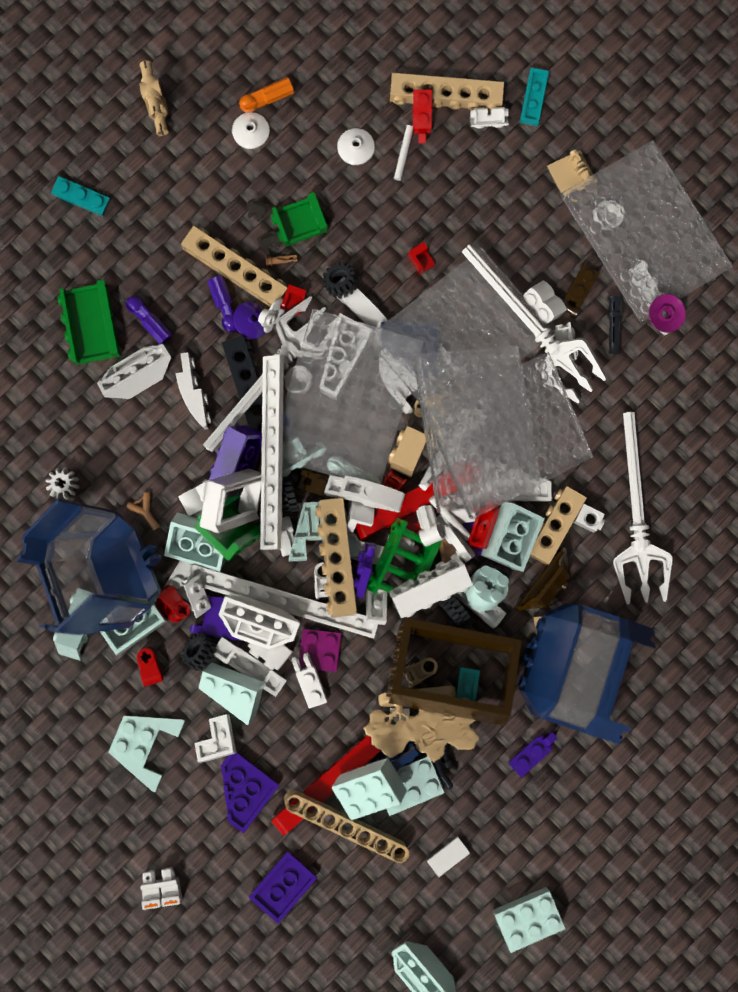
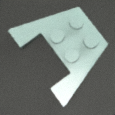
M318 502L303 503L289 555V562L306 561V541L322 540V537L318 536L317 531L320 519L316 517L315 506H318ZM326 516L328 524H335L333 516ZM347 531L350 559L358 558L359 551H363V549H361L354 531L353 533ZM333 534L328 536V540L337 539Z
M125 715L108 753L151 791L156 792L163 775L144 766L159 731L162 730L179 737L186 720Z

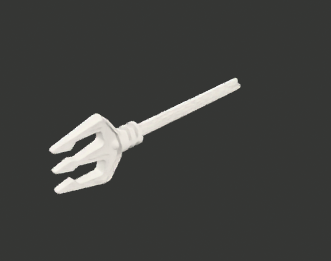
M470 244L462 251L466 258L535 334L536 343L541 341L540 347H546L545 353L547 355L545 356L541 371V378L576 403H579L580 399L574 388H566L553 374L554 369L557 366H561L577 378L579 385L592 392L593 388L588 378L581 374L571 356V353L577 350L582 351L593 364L592 372L603 381L607 379L585 338L563 340L562 342L560 339L554 340L555 334H549L551 329L544 328Z
M311 296L282 315L276 322V330L282 345L281 349H278L277 354L274 355L284 356V369H287L289 367L288 363H292V359L296 357L321 359L335 332L338 318L327 326L328 334L319 346L307 342L314 325L321 321L326 307L313 314L312 320L298 331H292L287 325L298 312H306L312 300ZM263 374L203 444L208 451L213 452L223 440V434L227 427L234 426L263 392Z
M627 412L623 413L633 517V525L630 527V530L634 531V534L630 537L635 538V541L631 542V546L615 557L613 565L626 604H630L631 589L625 585L623 564L631 561L636 563L642 582L640 590L645 603H648L650 587L647 584L649 561H662L664 583L659 589L663 601L666 602L672 555L652 545L650 540H646V537L650 534L646 533L649 525L645 523L635 413Z

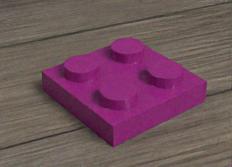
M303 629L299 655L301 668L307 667L303 654L308 653L316 670L337 672L341 633Z

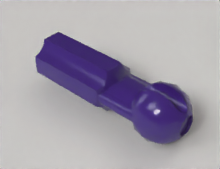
M221 275L215 276L207 281L216 308L221 309L223 328L228 332H234L236 328L233 323V311L231 308L233 302L224 277Z
M131 296L127 299L126 308L128 312L137 316L142 322L141 324L159 344L164 345L171 339L172 333L154 313H151L145 307L142 298Z

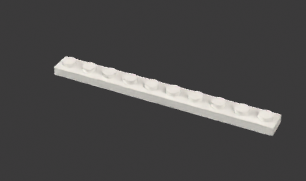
M282 355L263 357L260 550L281 549L284 356Z
M193 564L190 579L199 575L205 589L229 596H246L283 609L289 614L370 638L375 637L378 624L366 623V615L357 613L355 616L331 618V615L327 614L326 603Z

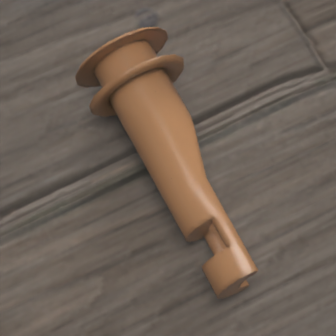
M297 255L270 256L266 258L267 268L268 265L272 267L274 264L298 262Z

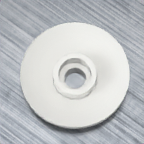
M254 112L240 115L235 120L232 128L235 141L247 149H255L262 146L267 141L270 131L266 119ZM253 126L254 128L253 130H248L247 127Z
M358 128L344 132L339 138L337 146L340 157L351 165L366 163L372 157L375 149L372 136L365 130ZM358 142L359 146L355 147L353 143Z

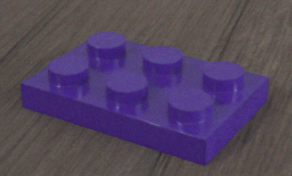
M287 851L248 898L279 924L314 883L317 876L292 853Z

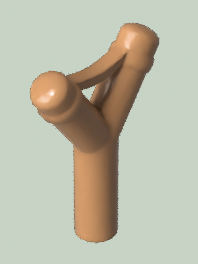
M144 492L140 500L134 503L129 502L127 509L144 515L152 530L155 531L160 526L150 512L151 493ZM143 500V507L136 505Z

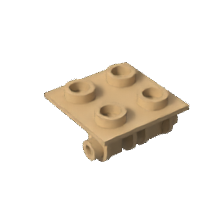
M575 149L570 152L571 155L547 166L564 199L597 183L581 150L577 151Z

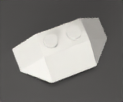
M163 344L143 347L111 366L97 384L104 397L130 399L163 379L171 356Z
M225 596L219 612L220 618L232 637L266 649H272L294 641L300 621L285 610L246 596Z

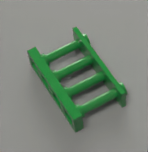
M397 518L396 522L391 526L390 536L373 574L369 577L366 589L377 594L379 589L389 593V591L396 588L382 582L387 571L407 579V581L410 579L417 580L420 573L430 570L442 540L429 546H424L419 534L406 528L408 522ZM402 535L423 544L420 554L417 555L398 546ZM394 553L415 562L412 572L390 564Z

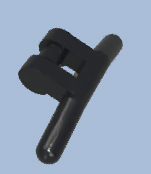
M445 746L444 755L435 762L432 760L431 762L444 786L450 790L453 788V783L444 770L454 764L452 759H449L447 755L448 749Z

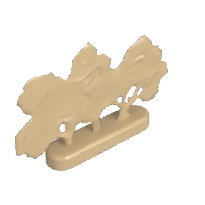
M454 686L414 689L456 697ZM386 693L378 696L379 705L382 707H396V709L389 715L382 710H373L370 714V723L364 727L366 735L371 736L372 744L376 748L381 749L390 758L401 753L409 741H414L416 749L421 753H427V757L435 762L444 755L447 743L455 746L458 750H471L479 740V735L469 726L476 720L420 709L417 715L408 716L403 712V706L389 704L390 697H386ZM397 714H399L398 722L394 725L391 724L393 716L397 717ZM402 715L406 717V720H402ZM385 717H389L387 722H385Z

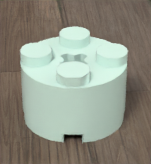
M483 566L470 577L473 585L464 591L468 604L477 611L485 612L494 609L507 596L509 580L498 570L489 566Z

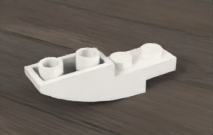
M181 353L183 372L176 373L180 393L193 417L204 429H208V424L211 423L210 413L206 412L205 405H208V398L206 393L203 394L202 389H195L198 387L197 377L193 376L192 369H195L194 357L191 358L189 353Z
M330 475L324 491L326 496L361 502L364 506L399 513L405 497L404 493L395 489L350 476L342 478Z

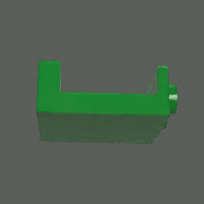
M314 192L307 194V199L276 209V207L272 208L273 214H270L273 225L278 226L277 236L280 243L284 242L285 247L328 232Z

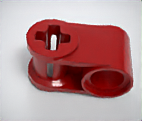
M391 469L383 480L382 485L400 491L407 482V479H402Z
M169 584L161 590L160 595L155 601V605L174 623H178L183 618L188 617L191 611L190 606L179 595L178 591Z
M151 648L140 650L137 654V662L144 687L163 682V674L155 651ZM144 652L151 655V658L148 659L149 662L146 659H142V656L145 655Z

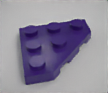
M236 751V754L228 755L221 765L228 822L242 833H245L280 784Z

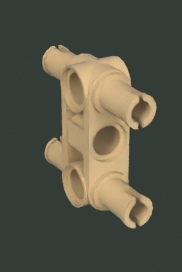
M146 60V68L144 61L140 62L143 78L139 83L142 98L147 106L149 117L155 122L156 134L162 136V128L164 135L168 134L165 120L168 114L166 100L163 97L159 80L153 74L152 62Z

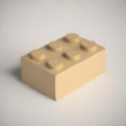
M408 426L405 431L401 430L396 442L398 448H393L389 456L388 463L391 464L390 469L411 478L429 435Z

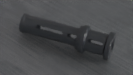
M608 296V354H621L620 337L621 319L624 316L622 312L624 297Z

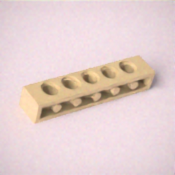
M392 73L390 102L398 105L404 103L413 104V92L407 93L406 89H432V107L447 106L451 109L468 108L469 110L488 108V112H491L492 107H502L504 82ZM445 91H447V92H449L451 95H450V96H444L442 93L445 92ZM467 93L469 97L464 98L460 94ZM484 94V95H486L488 98H487V99H481V98L479 97V95Z
M193 226L181 243L183 250L269 307L278 298L284 299L287 290L285 282L280 279H273L267 270L263 268L261 270L258 269L252 260L248 258L246 260L243 259L235 249L226 248L223 241L216 237L215 239L211 238L205 229L201 227L198 229ZM204 243L210 244L206 250L200 249ZM220 253L225 254L224 259H222V260H217V259H216V256H217L218 254H220ZM233 264L241 265L240 269L236 271L232 270L231 267ZM249 274H255L256 279L253 281L247 280V276ZM265 284L272 285L269 291L262 290V287Z
M343 498L320 500L318 506H315L316 517L320 519L317 531L318 536L322 537L320 555L324 556L322 573L326 575L327 583H324L325 595L328 594L329 602L326 603L327 614H330L331 618L355 616L357 611ZM326 516H333L335 524H328ZM330 534L337 537L338 541L336 544L329 542L328 536ZM331 554H337L340 557L339 563L331 561ZM334 573H339L342 576L340 583L333 580ZM336 592H341L344 595L343 602H338L335 599Z

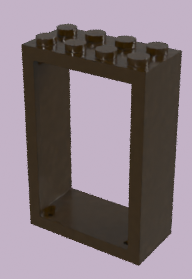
M405 618L404 624L400 623L396 638V641L400 642H396L393 659L396 661H393L389 677L393 678V680L389 681L386 697H390L389 704L505 726L512 712L522 640ZM410 635L506 653L507 658L500 705L496 706L401 686Z

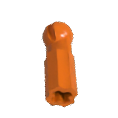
M286 77L256 92L242 96L239 105L242 111L252 113L257 108L293 94L294 90L289 78Z

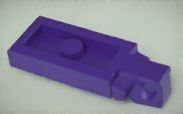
M552 731L545 737L542 735L535 737L508 762L509 765L522 778L553 749L551 744L558 737Z

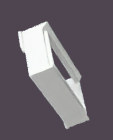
M245 469L215 479L205 480L201 493V501L204 504L200 527L221 533L259 519L257 510L261 493V472ZM244 487L238 511L241 514L222 520L226 492Z

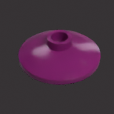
M663 294L656 297L650 304L649 319L657 330L670 333L678 330L684 323L685 307L676 296ZM663 311L666 312V318L662 315Z

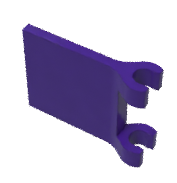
M207 595L211 608L205 612L203 626L191 625L190 632L242 641L231 636L219 616L224 598Z

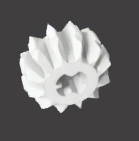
M56 468V475L50 472L49 475L52 479H46V482L51 484L46 487V490L51 491L50 496H56L58 499L64 497L66 500L69 499V493L74 496L76 493L73 491V488L79 489V486L74 484L79 481L77 477H73L75 472L70 471L68 473L67 468H63L62 472L59 468ZM61 480L66 482V485L63 484L65 486L63 488L59 486Z

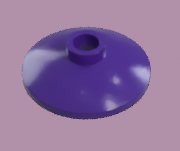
M254 302L240 304L233 314V323L236 330L249 339H257L263 336L266 332H264V327L261 326V323L258 322V318L264 308ZM251 316H254L256 321H253Z

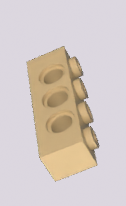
M567 486L563 490L559 489L554 498L557 500L555 505H550L545 514L548 517L541 526L530 554L531 557L545 565L550 564L587 497ZM562 503L568 505V513H562L560 511V505ZM552 520L559 522L560 527L558 530L551 528L550 523ZM543 536H546L550 539V545L548 547H545L541 544V538Z

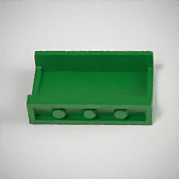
M105 280L97 281L96 285L70 290L59 289L60 295H57L59 305L63 307L61 319L63 324H66L67 331H64L66 342H69L70 345L68 350L69 360L73 361L77 366L121 357L108 284Z
M239 494L234 497L229 496L225 500L222 520L241 514L236 506V502L240 499ZM201 514L197 518L199 522L194 527L228 561L261 538V524L257 526L253 521L217 533L200 527Z

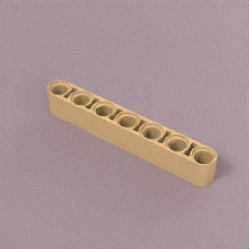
M290 790L285 794V806L291 813L397 863H403L408 859L409 851L405 843L400 839L358 819L351 820L347 814L297 790ZM291 798L299 799L295 805L288 803ZM310 806L316 807L313 813H308L306 810ZM326 815H333L334 818L331 821L327 822L324 820ZM350 823L351 827L349 829H342L343 824ZM363 831L369 832V834H368L367 837H365V838H360V837H359V835H360L361 832H363ZM379 840H386L383 846H377ZM397 848H403L402 853L394 854Z

